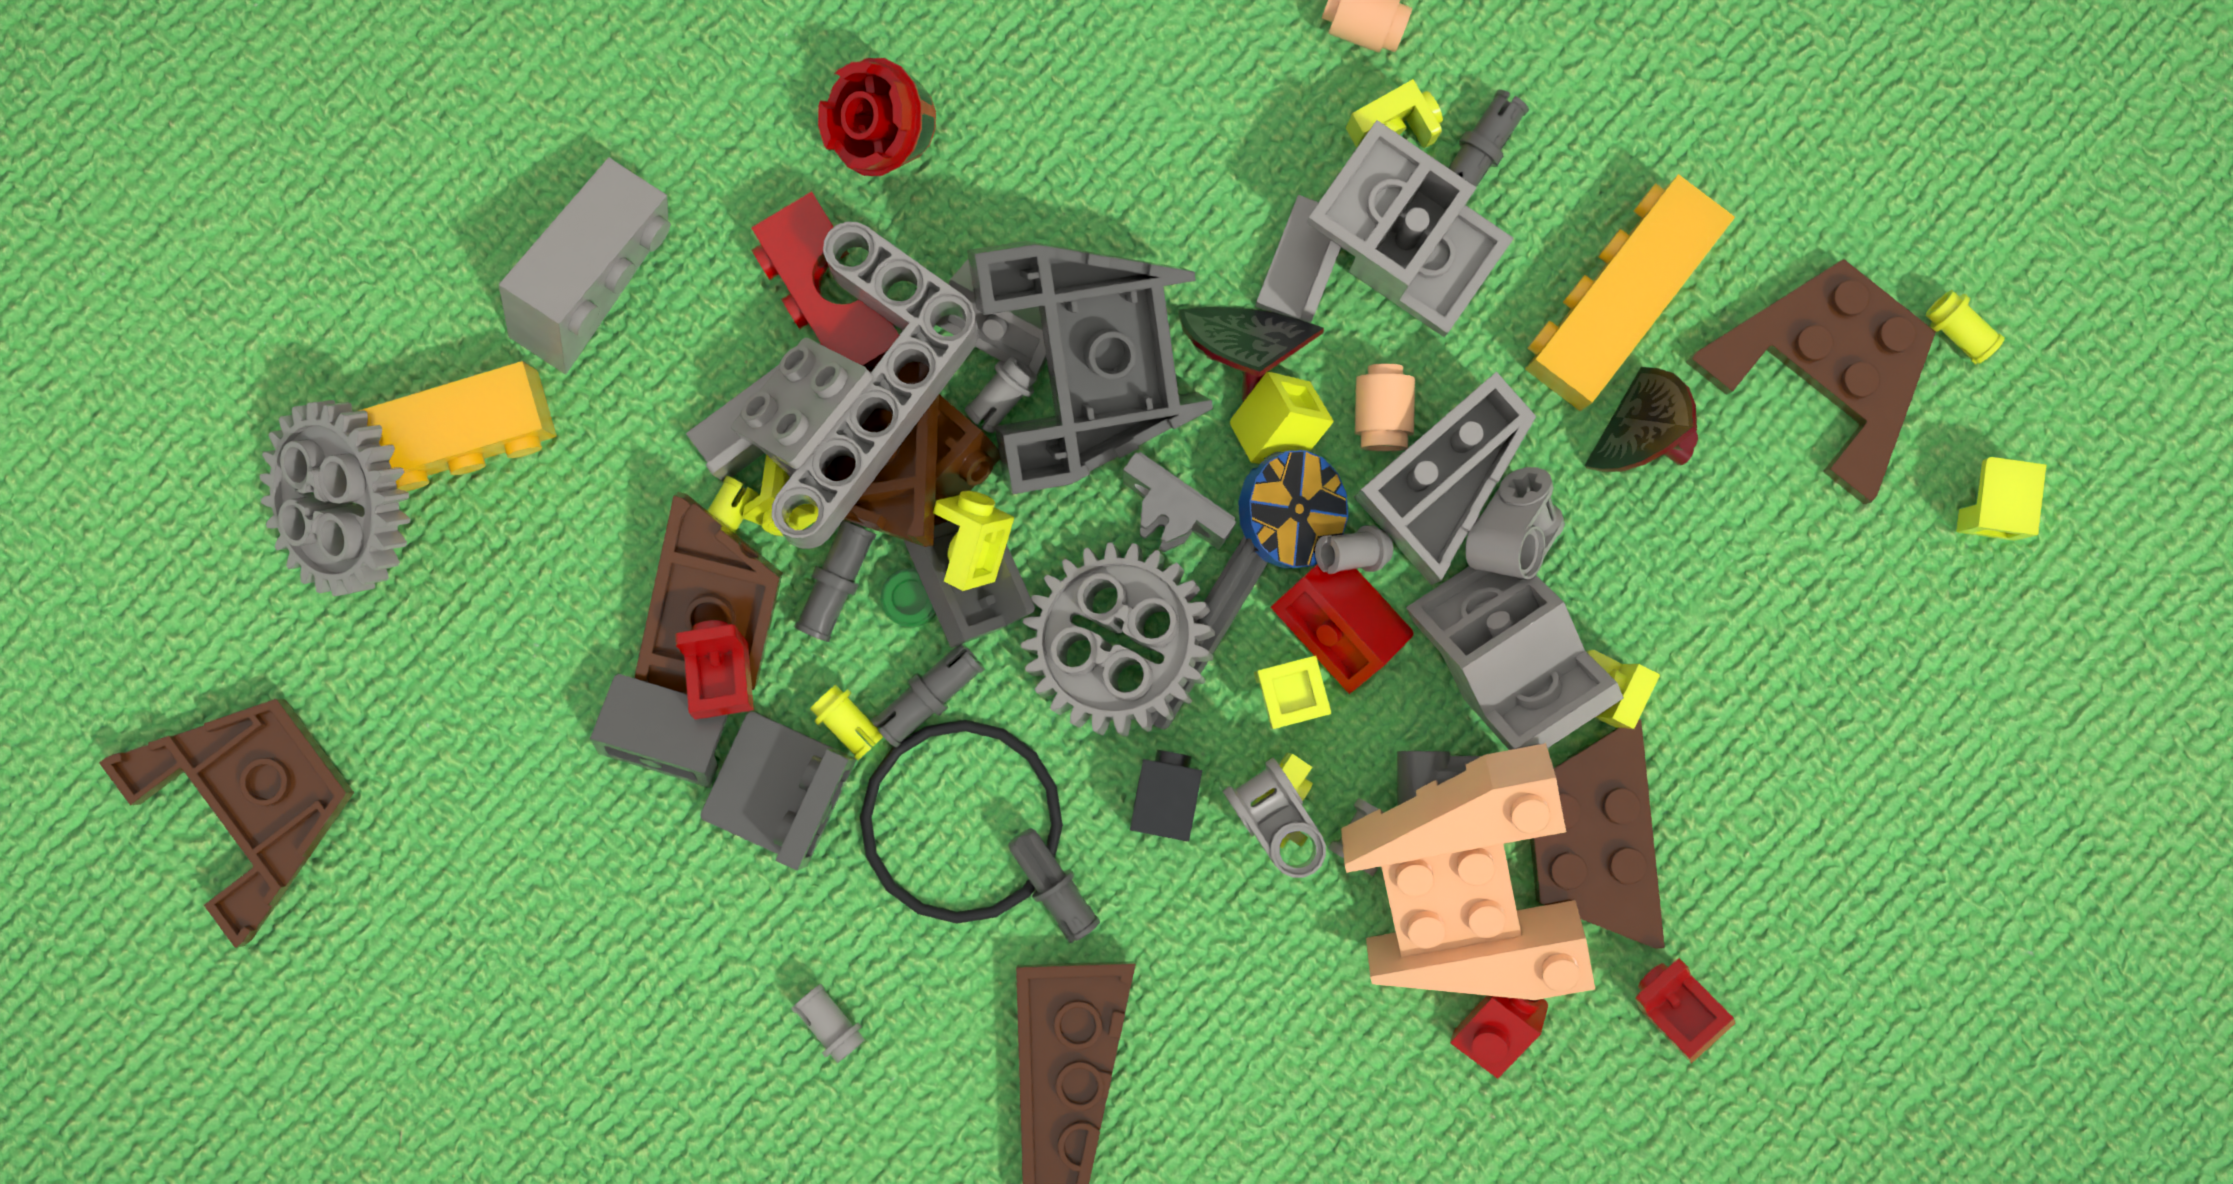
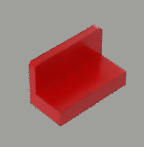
M1317 564L1270 607L1349 694L1385 666L1414 636L1410 626L1357 569L1328 574V571L1323 572Z

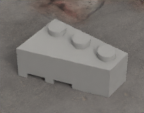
M608 157L499 283L509 338L566 375L648 253L655 251L665 240L671 223L668 221L667 195Z

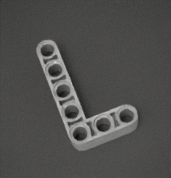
M844 222L836 225L828 232L824 240L823 253L832 276L842 288L903 332L871 372L873 375L872 381L803 465L796 469L777 494L772 504V518L775 526L790 544L800 549H812L821 546L830 538L959 369L978 341V325L971 302L963 294L869 227L858 222ZM861 247L869 252L866 260L860 265L847 267L839 263L841 255L847 249ZM900 281H909L917 286L915 294L905 301H893L886 296L889 288L894 283ZM947 315H957L966 321L963 330L953 336H942L934 330V327L942 317ZM911 362H921L929 367L927 377L916 384H906L898 379L901 368ZM875 409L890 411L893 414V418L885 430L876 433L868 432L862 428V421L870 411ZM848 456L856 461L855 469L847 479L832 481L825 477L826 468L834 458ZM802 504L817 506L818 517L810 528L794 530L789 527V516L797 506Z

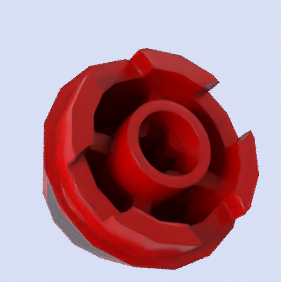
M866 58L860 62H851L838 69L834 74L840 77L832 86L828 101L820 100L818 105V128L825 148L834 150L848 168L863 176H883L921 157L930 146L936 130V110L932 97L923 85L903 67L886 58Z

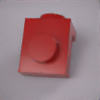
M718 620L703 621L695 624L691 631L675 634L676 647L684 655L688 710L695 720L754 710L748 642L735 625Z
M1680 958L1675 960L1669 967L1665 963L1657 965L1644 976L1638 985L1641 992L1635 999L1640 1011L1691 1064L1736 1024L1732 1015L1691 975L1689 967Z
M1486 995L1453 1031L1450 1044L1498 1079L1541 1035L1549 1006L1548 1002L1545 999L1529 1000Z

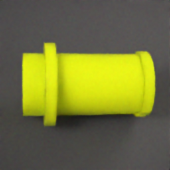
M1950 290L1942 295L1926 312V316L1932 321L1930 327L1936 332L1941 330L1971 358V362L1975 365L1977 363L1980 364L1998 350L2005 337L2000 333L1998 334L1968 305L1970 297L1966 294L1958 296L1953 290Z
M726 476L721 489L707 511L736 533L744 519V506L758 497L759 494L749 487L741 489L743 483ZM739 492L737 498L735 499L734 503L732 504L734 498L736 497L737 493Z
M835 684L810 710L817 716L814 722L817 725L823 722L855 755L854 758L858 761L883 736L878 731L879 729L848 698L852 694L851 691L847 689L843 692Z

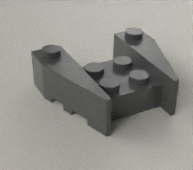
M1030 241L967 250L975 304L979 312L983 315L1039 306L1055 416L995 426L1003 480L1012 494L1073 484L1090 475V471L1116 457L1120 459L1139 449L1138 446L1171 428L1176 429L1213 409L1212 400L1199 392L1178 395L1163 286L1196 281L1194 271L1181 267Z

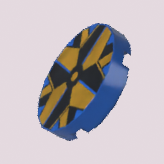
M1306 450L1274 452L1264 458L1266 460L1261 462L1258 468H1253L1244 480L1238 501L1241 529L1245 538L1252 540L1253 545L1259 550L1255 552L1265 562L1281 568L1314 566L1317 564L1315 548L1318 540L1326 535H1344L1348 519L1347 493L1339 474L1323 457Z

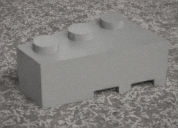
M1495 372L1363 487L1354 498L1378 526L1389 534L1394 544L1424 578L1433 585L1444 577L1451 565L1450 562L1467 533L1476 522L1482 507L1505 472L1534 422L1536 415L1504 379Z

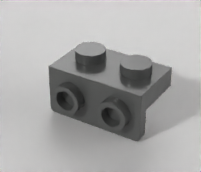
M947 521L934 526L933 546L923 547L904 540V543L949 645L953 648L999 631L1033 613L1035 607L1007 544L995 582L965 591L944 582L950 561L948 559V548L960 527Z

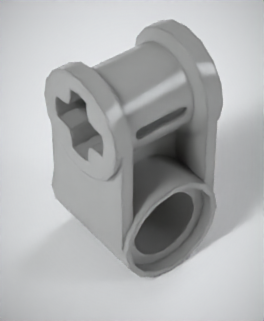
M1525 467L1508 474L1501 481L1498 491L1468 533L1466 558L1471 568L1527 580L1533 578L1538 573L1545 555L1555 539L1561 534L1565 525L1562 511L1553 505L1551 495L1554 487L1551 476L1546 470L1538 467Z
M1271 758L1265 762L1266 769L1236 789L1228 786L1222 791L1251 836L1255 835L1272 863L1283 874L1293 878H1304L1314 874L1322 866L1326 856V844L1321 833L1302 806L1303 801L1277 761ZM1270 789H1275L1272 794L1251 806L1252 801ZM1294 831L1306 833L1313 843V851L1310 858L1300 865L1285 863L1280 855L1282 839Z

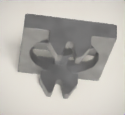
M1135 452L1123 469V484L1144 498L1142 501L1140 536L1146 539L1157 527L1163 526L1165 530L1159 548L1162 552L1184 544L1192 532L1218 550L1221 548L1236 524V521H1234L1235 517L1141 452L1139 454Z

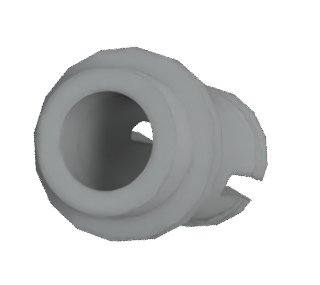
M1010 356L1006 362L999 361L995 365L997 373L977 397L965 407V412L976 424L981 419L985 421L982 428L990 433H994L995 426H998L1023 395L1030 397L1034 393L1032 385L1036 382L1037 376L1027 365L1013 356Z
M1365 525L1359 528L1356 533L1323 536L1318 540L1315 548L1317 564L1323 572L1328 571V574L1362 568L1367 572H1376L1382 569L1391 560L1393 555L1391 537L1386 531L1374 525Z
M819 984L791 1009L794 1013L798 1014L825 1047V1050L822 1052L823 1056L826 1058L831 1055L839 1063L865 1041L858 1031L862 1026L859 1022L853 1026L825 992L822 984Z

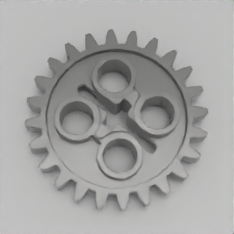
M334 400L292 407V415L279 418L282 430L269 433V438L276 450L263 451L262 454L265 461L270 465L271 471L270 473L260 474V480L270 487V495L261 498V504L271 507L274 514L266 522V526L271 529L278 528L280 536L276 541L275 548L276 550H289L287 568L295 569L301 567V583L315 582L317 593L331 591L333 596H340L374 589L375 583L389 579L386 568L398 566L400 563L393 549L407 545V541L398 531V525L410 523V518L399 510V502L407 500L409 493L397 489L396 480L403 475L404 470L401 467L391 468L389 460L394 453V445L380 446L379 441L382 427L380 425L367 426L368 416L366 411L353 412L351 403H335Z
M1107 543L1105 557L1102 560H1099L1089 548H1085L1083 552L1084 566L1078 569L1072 562L1064 559L1062 564L1067 575L1066 578L1060 581L1050 575L1044 577L1046 584L1053 591L1049 598L1040 595H1032L1031 597L1032 602L1042 609L1040 617H1027L1023 619V623L1037 632V637L1022 642L1021 648L1027 652L1038 654V658L1025 666V670L1032 676L1045 675V678L1034 690L1042 697L1057 693L1050 709L1058 715L1065 713L1073 706L1070 723L1078 728H1081L1089 717L1092 716L1093 731L1099 735H1104L1111 720L1114 721L1117 732L1122 736H1128L1131 719H1136L1139 725L1147 732L1151 731V713L1158 711L1171 721L1174 719V715L1169 702L1174 697L1189 705L1192 702L1190 695L1183 688L1187 681L1204 684L1206 681L1194 669L1196 662L1213 660V655L1205 648L1200 647L1199 641L1215 636V631L1208 625L1197 624V620L1211 612L1210 608L1205 602L1190 603L1200 591V588L1194 580L1178 585L1183 577L1184 569L1177 562L1162 572L1165 557L1157 550L1144 563L1142 549L1134 543L1129 547L1125 558H1121L1118 548L1113 543ZM1104 588L1117 589L1118 598L1115 606L1106 613H1094L1093 600L1097 593ZM1157 612L1169 613L1170 625L1166 633L1159 638H1146L1144 635V625L1149 616ZM1075 615H1081L1115 634L1124 632L1136 644L1163 654L1164 661L1161 664H1156L1121 645L1115 644L1112 646L1100 635L1074 625L1072 618ZM1079 640H1088L1091 644V653L1088 660L1078 667H1069L1066 657L1068 649ZM1129 665H1141L1144 677L1140 686L1132 692H1121L1118 688L1119 674Z

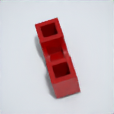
M811 191L751 227L760 242V245L751 251L769 280L780 275L791 294L781 300L798 328L802 329L810 324L821 345L864 366L868 370L880 362L900 335L890 321L859 299L849 304H834L822 297L821 280L829 268L823 253L824 240L828 232L834 227ZM846 250L841 255L840 259L849 255V252Z

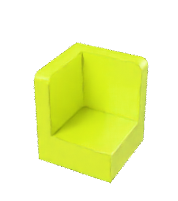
M1266 372L1232 416L1230 425L1250 462L1261 464V462L1266 460L1264 458L1274 452L1298 450L1310 452L1334 421L1310 381Z
M1997 457L1984 459L1981 466L1977 505L1959 509L1956 532L2013 541L2037 536L2046 465Z
M1316 656L1254 672L1256 683L1260 684L1271 729L1331 714Z

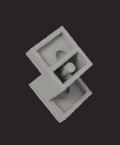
M1378 120L1371 127L1307 220V224L1355 256L1349 273L1444 338L1514 239L1466 206L1476 190L1474 185Z
M1469 566L1406 607L1413 623L1442 654L1463 699L1509 750L1544 743L1549 748L1624 698L1618 683L1585 651L1564 601L1537 575L1527 580L1475 570Z

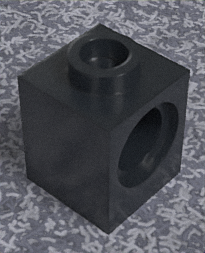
M1157 749L1155 761L1142 760L1130 831L1189 842L1203 771L1190 768L1192 756Z

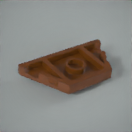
M921 362L908 363L901 368L898 379L906 384L919 383L927 377L929 367ZM876 365L868 369V371L871 373ZM939 395L844 520L923 547L933 546ZM875 409L863 423L862 428L868 432L877 433L883 431L890 425L893 414L885 409ZM848 456L835 458L827 467L825 477L832 481L847 479L852 475L856 461Z
M677 492L673 496L634 678L687 694L684 655L676 647L675 634L691 631L692 627L699 622L718 620L735 625L748 642L752 690H754L759 680L783 572L686 493Z
M1639 719L1634 729L1618 727L1591 745H1586L1568 756L1567 760L1553 768L1557 780L1566 832L1532 838L1530 843L1536 902L1550 905L1575 900L1580 919L1659 949L1665 948L1642 721Z

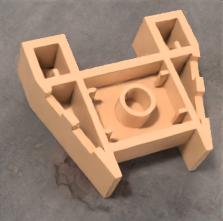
M1546 743L1483 755L1466 764V771L1441 784H1438L1435 780L1417 789L1416 797L1384 813L1381 809H1378L1341 828L1346 873L1381 866L1396 931L1395 933L1366 938L1372 984L1529 1000L1595 990L1587 941L1576 901L1572 900L1516 910L1503 845L1505 843L1566 832L1557 780Z

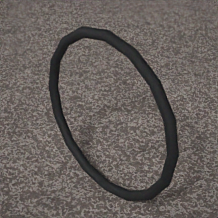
M970 720L925 726L904 739L897 748L893 746L869 778L860 814L865 856L885 890L919 915L956 924L996 918L1029 898L1034 892L1035 887L1028 879L1021 889L993 906L957 912L924 904L896 884L877 853L872 814L880 783L902 754L930 737L966 731L999 739L1028 760L1046 790L1051 822L1046 846L1054 858L1063 827L1057 786L1038 754L1007 730Z

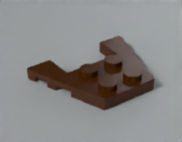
M1843 259L1691 355L1686 363L1728 395L1735 390L1766 350L1859 423V427L1823 472L1861 503L1868 504L1878 495L1936 331Z
M274 699L204 723L203 726L157 739L149 742L148 745L125 753L108 756L99 762L130 805H141L185 772L253 864L251 870L204 904L207 911L235 948L245 946L252 941L354 794V791L285 699Z

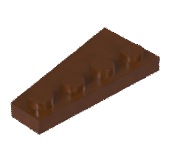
M1136 961L1017 965L1023 1184H1089Z

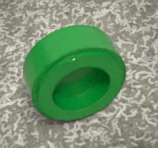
M915 568L898 570L891 574L884 582L880 595L881 605L887 617L894 623L903 627L915 628L927 624L935 617L934 608Z

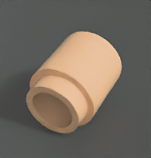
M1328 0L1322 19L1332 22L1328 32L1330 35L1380 53L1382 48L1396 52L1411 15L1412 7L1399 3L1400 0Z
M1369 365L1368 374L1356 377L1355 434L1361 436V449L1369 451L1407 450L1408 436L1414 435L1415 377L1404 375L1402 365Z

